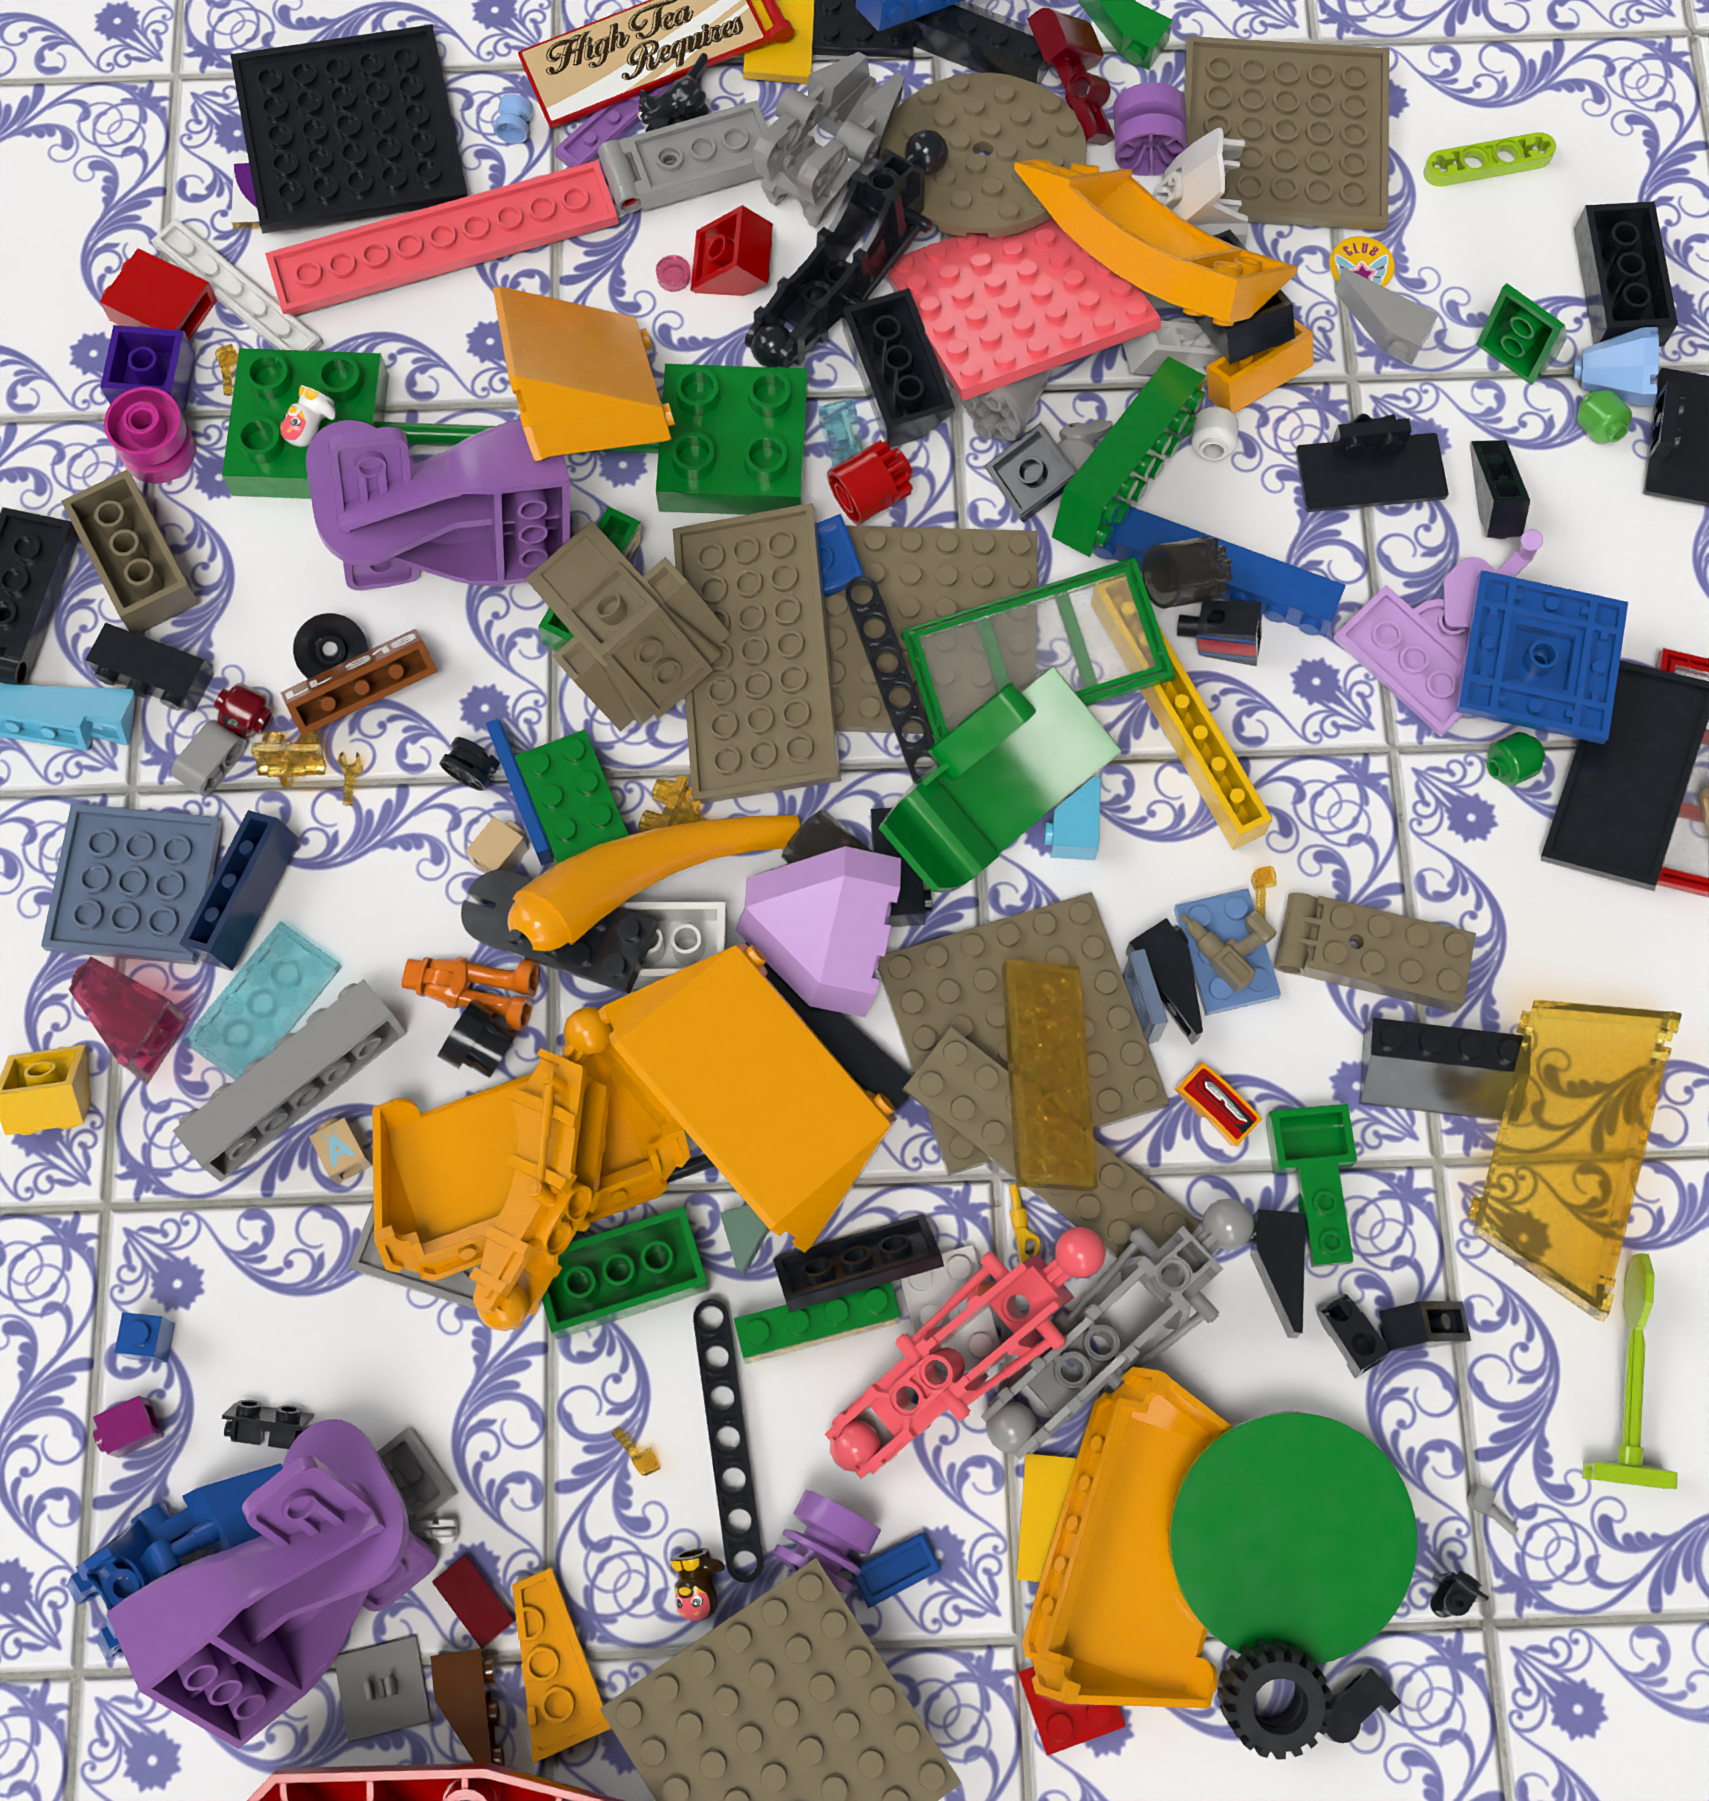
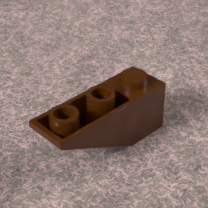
M483 1648L430 1656L434 1700L474 1763H493L505 1767L502 1743L496 1744L494 1727L500 1726L501 1716L498 1700H492L490 1683L496 1682L494 1657H487V1649Z

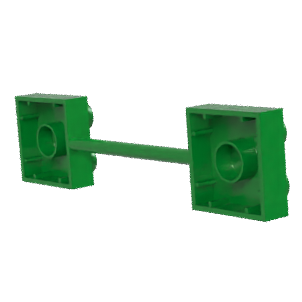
M239 348L222 477L232 496L311 499L306 469V453L309 445L305 447L295 446L284 440L280 432L281 421L288 412L289 407L299 401V388L301 385L312 388L335 401V419L331 420L327 417L322 419L318 432L332 423L354 420L367 423L375 428L396 427L402 429L406 434L408 444L454 446L468 437L494 426L384 422L389 374L381 353ZM665 363L662 404L669 403L675 425L668 426L671 439L663 442L595 450L658 453L656 497L659 512L749 515L802 505L808 404L807 369Z

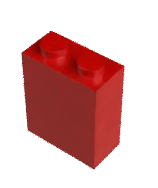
M137 248L131 258L123 263L121 272L112 285H109L104 290L102 299L99 302L109 321L117 325L183 330L190 341L216 304L217 299L208 281Z

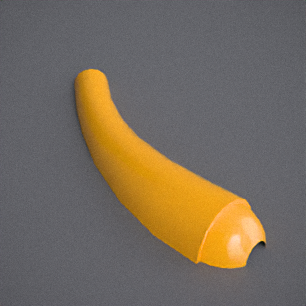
M774 815L703 820L654 828L598 844L551 866L517 891L512 898L515 902L508 914L509 930L517 929L524 933L531 941L533 950L551 951L562 947L568 942L572 945L598 921L630 897L673 873L712 859L756 850L798 848L800 843L799 818L797 815Z

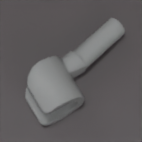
M1473 1485L1467 1498L1468 1506L1474 1511L1493 1518L1513 1536L1519 1528L1504 1516L1499 1509L1492 1506L1496 1492L1483 1485Z

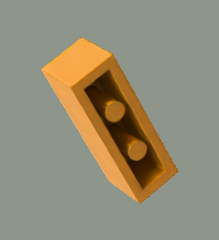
M1294 319L1295 339L1232 364H1229L1224 356L1206 366L1208 399L1218 407L1226 408L1235 414L1314 365L1313 332Z

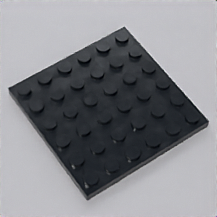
M432 24L230 54L262 234L423 209L468 196Z

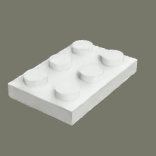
M973 1245L941 1253L944 1267L900 1279L914 1334L980 1270ZM968 1296L932 1329L946 1326L969 1307L966 1303ZM989 1307L947 1343L941 1346V1348L949 1347L955 1349L961 1354L965 1364L964 1373L970 1372L1000 1346L991 1308ZM1003 1358L996 1365L1004 1363L1005 1359ZM936 1360L934 1365L935 1371L940 1377L947 1378L948 1369L946 1365Z

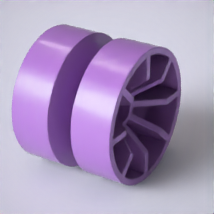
M1149 82L1134 85L1117 96L1113 104L1115 161L1117 165L1122 169L1133 170L1132 174L1138 176L1164 174L1171 162L1188 148L1187 129L1185 127L1186 102L1183 93L1168 84Z

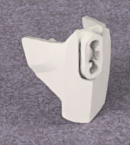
M1216 128L1191 144L1171 162L1163 175L1162 181L1156 186L1153 196L1184 220L1212 236L1230 229L1245 247L1248 235V216L1237 212L1239 207L1242 206L1241 200L1220 198L1225 193V176L1229 169L1240 167V161L1230 160L1241 157L1243 147H1245V140L1223 138L1222 128Z

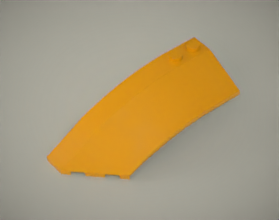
M1042 159L1015 162L1014 170L1061 229L1087 253L1112 272L1141 290L1171 304L1183 307V312L1188 315H1207L1213 317L1212 322L1215 324L1233 326L1236 321L1252 317L1297 274L1298 266L1238 248L1184 220L1158 201L1132 178L1133 170L1119 168L1118 170L1099 172V166L1071 163L1070 169L1051 164L1050 160Z

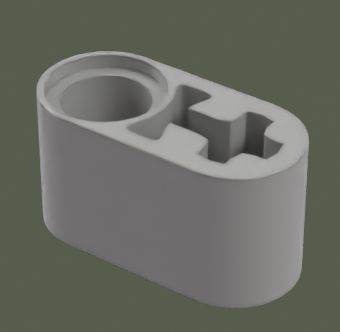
M211 720L201 728L177 757L172 766L171 775L205 797L216 789L242 757L246 748V741L228 728L220 725L216 720Z

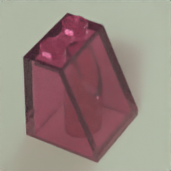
M90 956L87 962L80 965L74 972L69 991L118 1063L142 1083L148 1085L190 1019L170 999Z

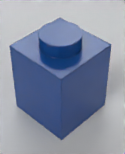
M122 1312L114 1353L127 1359L168 1363L175 1323L162 1316Z

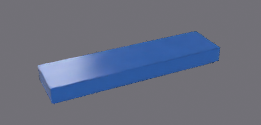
M498 718L485 724L541 866L553 862V853L501 721H498Z

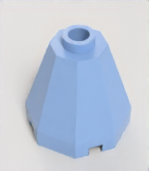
M1642 327L1582 349V358H1575L1574 380L1581 379V388L1592 392L1611 390L1622 401L1638 406H1655L1657 384H1654V381H1656L1659 369L1658 327Z

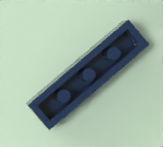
M248 810L179 944L200 961L233 971L300 838L278 818Z

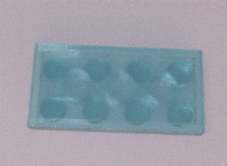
M279 921L182 1042L236 1081L243 1075V1070L249 1063L257 1058H265L275 1050L276 1043L283 1036L290 1033L342 966L335 959Z

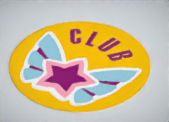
M1365 236L1350 237L1341 241L1335 246L1329 259L1330 271L1337 283L1342 270L1346 268L1385 287L1392 279L1395 270L1394 259L1389 249L1381 242Z

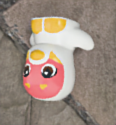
M301 385L299 388V401L289 407L288 412L281 421L280 432L287 442L298 447H305L310 444L313 437L317 434L322 419L325 417L331 420L335 419L336 408L334 406L335 401L312 388Z

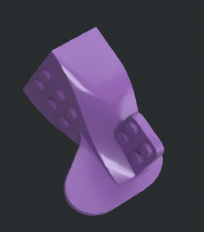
M521 419L488 428L418 463L409 457L407 438L402 429L396 427L375 428L367 423L354 420L338 421L327 425L313 437L308 446L306 469L316 529L327 549L343 561L345 580L350 589L369 590L414 582L419 577V570L453 581L474 585L500 586L527 582L526 577L570 540V479L564 455L550 456L534 462Z
M324 1420L305 1429L291 1445L285 1457L283 1469L261 1487L254 1490L244 1501L242 1512L248 1524L262 1534V1536L177 1568L128 1596L107 1612L139 1692L237 1749L241 1748L305 1696L321 1679L338 1655L362 1606L373 1612L386 1609L429 1575L437 1565V1559L430 1546L409 1530L408 1515L404 1501L372 1442L356 1426L343 1420Z

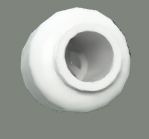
M1218 406L1208 407L1198 412L1195 416L1197 419L1191 433V445L1194 451L1210 461L1221 460L1233 453L1238 442L1239 428L1238 419L1235 414L1226 408Z

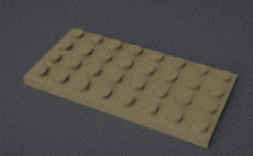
M813 503L672 529L675 568L689 582L731 634L718 646L721 650V655L710 665L714 671L685 695L692 800L698 805L841 781L816 508Z

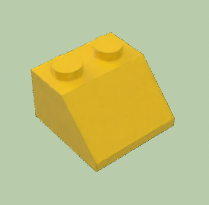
M86 1044L8 1056L0 1075V1122L5 1135L18 1133L21 1135H31L39 1130L52 1128L71 1129L77 1125L84 1124L91 1104Z

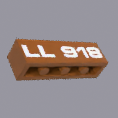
M413 629L282 691L281 695L301 735L304 736L438 671L422 638L416 629Z

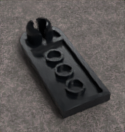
M493 870L481 875L470 886L467 893L475 900L483 904H496L493 910L466 900L463 901L461 908L463 926L468 934L481 944L627 994L631 993L658 928L659 922L656 919L617 907L598 921L572 945L568 942L562 947L551 951L533 950L531 941L524 933L517 929L510 931L508 927V914L515 902L512 898L517 891L534 879L507 870Z

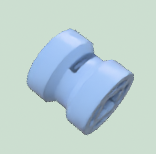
M504 95L500 99L498 107L500 116L495 120L494 133L505 142L513 144L526 141L529 126L527 122L532 118L533 104L520 95Z

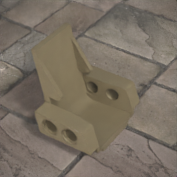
M592 520L525 578L574 635L552 657L620 732L633 720L641 725L653 715L659 719L714 671L710 665L721 655V650L718 646L731 635L694 588L666 557L642 576Z

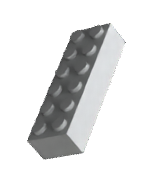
M364 979L358 984L352 983L345 987L339 993L337 1001L326 1009L320 1008L312 1013L304 1027L295 1034L289 1033L283 1036L276 1043L275 1050L265 1058H257L244 1068L241 1077L232 1084L226 1083L216 1089L211 1095L212 1100L200 1109L195 1108L187 1112L180 1119V1125L172 1130L197 1163L218 1181L222 1182L406 1034L393 1013Z

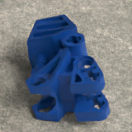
M279 1463L198 1487L182 1495L187 1508L174 1516H171L164 1502H159L141 1511L132 1518L129 1527L76 1566L78 1572L71 1575L67 1583V1588L76 1605H81L101 1595L108 1612L144 1586L182 1567L179 1558L197 1548L202 1550L211 1545L213 1548L212 1552L215 1554L262 1536V1534L248 1524L242 1512V1505L254 1490L261 1487L283 1469L282 1464ZM106 1614L108 1618L107 1626L100 1630L95 1641L107 1660L123 1653L110 1619Z

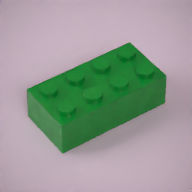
M585 729L515 755L520 772L557 863L598 844L629 836Z
M681 1207L571 1242L566 1250L558 1256V1265L562 1269L558 1276L552 1279L542 1297V1302L551 1333L558 1340L710 1291L685 1208Z

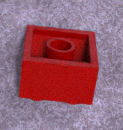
M741 205L696 230L690 290L701 294L745 296L767 285L773 223Z

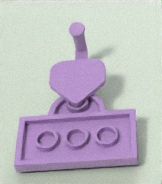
M1530 529L1523 533L1520 540L1521 547L1497 571L1485 560L1478 557H1468L1462 560L1444 579V599L1425 601L1413 609L1392 589L1385 585L1335 633L1333 639L1437 735L1442 737L1465 715L1455 712L1477 576L1483 570L1516 577L1533 560L1537 550L1543 544V536L1537 530Z

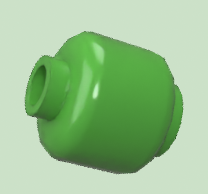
M1613 391L1591 392L1579 404V412L1577 414L1578 425L1597 444L1617 442L1628 433V426L1632 420V411Z

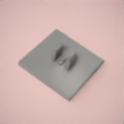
M417 1636L338 1655L334 1659L348 1742L432 1721Z

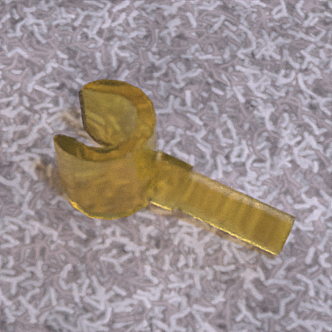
M229 344L215 351L221 368L225 396L233 395L230 367L237 365L238 355L233 345Z
M343 751L338 756V763L345 782L342 805L352 806L355 778L360 776L364 768L358 752H356V761L353 764L347 765L346 756Z
M1273 866L1258 868L1251 876L1253 889L1256 890V911L1264 918L1266 904L1265 888L1275 887L1277 883Z
M620 1427L612 1431V1435L627 1451L640 1475L647 1476L660 1469L658 1460L651 1447L639 1453L637 1447Z

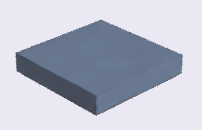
M1145 949L1131 952L1122 976L1144 1032L1145 1040L1148 1044L1159 1042L1168 1020Z

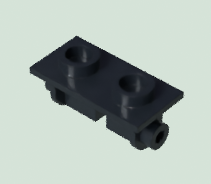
M255 1400L238 1401L222 1414V1419L227 1420L224 1427V1436L230 1437L231 1442L261 1445L263 1431L269 1432L268 1447L290 1449L295 1439L303 1432L302 1429L313 1418V1414L301 1412V1409L296 1406L262 1407V1404Z
M1459 1571L1457 1574L1454 1572L1437 1574L1432 1577L1435 1582L1440 1584L1430 1600V1608L1438 1617L1446 1618L1452 1615H1465L1473 1603L1489 1599L1487 1595L1479 1590L1482 1585L1463 1571Z

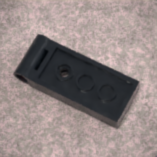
M5 507L1 509L0 683L24 685L28 676V670L33 667L79 540V536L71 521Z

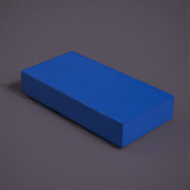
M921 1532L858 1566L861 1569L859 1576L854 1574L852 1576L869 1609L942 1569L924 1533Z

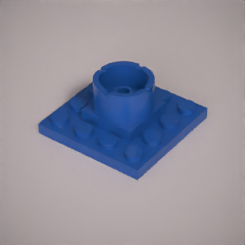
M1481 570L1477 576L1455 712L1604 744L1609 738L1628 602Z

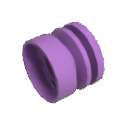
M805 1489L793 1515L806 1525L807 1528L804 1533L785 1529L782 1535L798 1544L795 1551L793 1552L777 1544L772 1554L778 1557L790 1569L789 1571L793 1573L817 1558L837 1591L849 1595L853 1585L839 1577L838 1574L842 1568L859 1576L861 1569L849 1560L847 1556L850 1550L869 1555L881 1529L843 1506Z

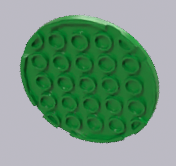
M1300 1411L1266 1413V1415L1255 1417L1245 1422H1239L1215 1437L1198 1453L1180 1481L1174 1496L1170 1527H1168L1170 1562L1173 1566L1179 1590L1191 1611L1206 1629L1223 1644L1242 1655L1239 1647L1247 1644L1252 1649L1256 1647L1255 1640L1264 1638L1268 1644H1271L1272 1638L1282 1639L1287 1646L1290 1642L1298 1646L1303 1653L1310 1657L1315 1665L1337 1660L1351 1654L1373 1639L1389 1623L1406 1596L1412 1580L1417 1555V1526L1412 1502L1403 1480L1387 1456L1374 1443L1351 1427L1328 1417Z

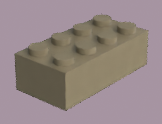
M128 469L61 501L119 617L130 632L140 633L199 604L141 490Z

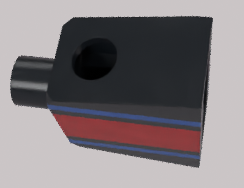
M1205 600L1202 602L1199 617L1179 615L1177 636L1197 639L1198 654L1201 656L1257 666L1262 639V602Z

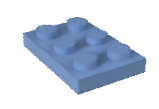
M1249 889L1175 905L1174 913L1178 926L1183 930L1188 939L1187 946L1190 951L1194 980L1205 1016L1279 999L1281 996L1266 944H1262L1243 957L1256 973L1246 989L1234 992L1209 965L1210 961L1200 952L1196 946L1197 942L1188 933L1187 925L1179 918L1185 913L1192 921L1195 920L1200 923L1208 932L1213 931L1224 943L1231 938L1238 943L1251 934L1245 928L1246 917L1255 910Z

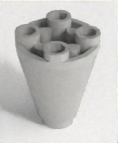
M1052 369L993 389L965 401H962L959 396L960 403L966 408L968 414L975 422L974 428L977 434L987 440L994 437L1003 441H1014L1025 429L1050 378Z

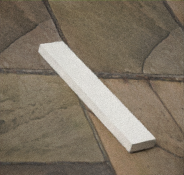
M177 218L151 239L153 246L177 267L208 281L216 299L276 350L317 351L323 346L318 336L293 315L283 314L280 305Z

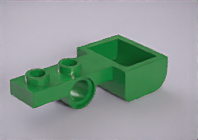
M1348 1104L1270 1111L1267 1115L1266 1128L1272 1170L1274 1174L1297 1173L1299 1186L1298 1212L1306 1213L1305 1231L1311 1268L1351 1264L1354 1260L1339 1168L1352 1167L1357 1162Z

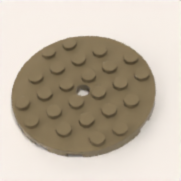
M1001 73L956 74L923 87L896 109L893 118L889 119L888 130L882 136L880 155L887 148L905 158L906 144L914 133L924 129L937 131L946 140L949 154L943 169L929 176L925 175L924 210L921 215L932 220L933 224L938 225L941 232L967 237V233H988V238L1017 234L1032 229L1052 218L1014 170L1015 162L1032 159L1050 160L1051 164L1070 169L1071 163L1085 164L1087 152L1083 128L1067 103L1052 91L1039 84ZM979 148L980 151L989 152L990 155L984 157L980 154H976L977 149Z

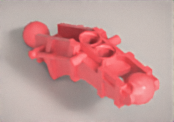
M1085 1227L1070 1228L1063 1232L1057 1240L1055 1259L1047 1265L1037 1254L1021 1262L1011 1272H1009L993 1251L986 1253L980 1261L983 1267L912 1337L906 1333L896 1339L895 1345L905 1357L880 1380L871 1385L851 1406L833 1419L831 1423L833 1426L824 1435L830 1441V1454L834 1463L845 1471L856 1472L860 1479L870 1472L874 1474L897 1456V1453L909 1442L924 1433L931 1426V1423L947 1409L957 1421H963L970 1415L969 1412L971 1410L967 1406L1005 1378H1009L1050 1347L1054 1351L1061 1349L1066 1344L1067 1339L1049 1318L1062 1306L1075 1298L1064 1285L1071 1277L1089 1278L1098 1273L1103 1266L1106 1250L1100 1235ZM989 1274L996 1280L982 1282ZM1016 1295H1022L1028 1300L1030 1306L1029 1313L1026 1314L1018 1310L1015 1304ZM968 1296L966 1303L969 1307L946 1326L932 1329ZM991 1306L1014 1335L970 1372L963 1375L965 1364L961 1354L955 1349L949 1347L941 1348V1346ZM1042 1335L1044 1339L1038 1343L1039 1338ZM1008 1354L1020 1356L1004 1367L997 1375L985 1382L989 1377L986 1372ZM936 1360L946 1365L948 1369L947 1379L940 1377L935 1371L934 1365ZM907 1386L916 1390L919 1397L918 1404L912 1403L906 1396ZM870 1407L895 1437L881 1450L880 1438L876 1430L868 1423L857 1420Z

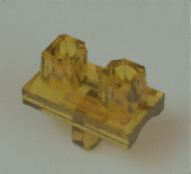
M265 732L261 742L252 743L251 753L256 760L258 776L280 777V783L283 788H291L294 777L325 775L326 763L319 736L316 732H310L304 736L300 734L298 742H286L284 735L279 732Z
M678 775L676 781L660 778L656 780L651 797L653 801L664 804L665 807L662 814L649 810L643 812L638 824L641 832L654 828L706 820L704 816L698 813L701 802L691 799L692 788L688 786V777Z

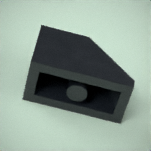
M1418 1301L1379 1311L1381 1335L1390 1351H1411L1471 1341L1463 1301Z

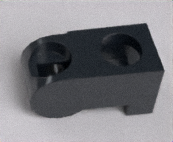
M1347 1294L1341 1295L1317 1310V1315L1323 1328L1347 1361L1346 1365L1355 1379L1383 1362L1391 1352L1365 1314L1359 1310Z
M1364 1668L1329 1702L1333 1708L1332 1718L1324 1717V1722L1327 1724L1328 1729L1323 1736L1333 1742L1349 1743L1359 1734L1361 1723L1377 1708L1382 1713L1390 1714L1401 1701L1372 1668Z

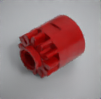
M882 440L877 441L827 471V480L837 503L846 516L856 525L864 523L909 496L913 489L908 481L911 479L910 477L913 475L907 458L898 448L890 450L886 441L882 442Z

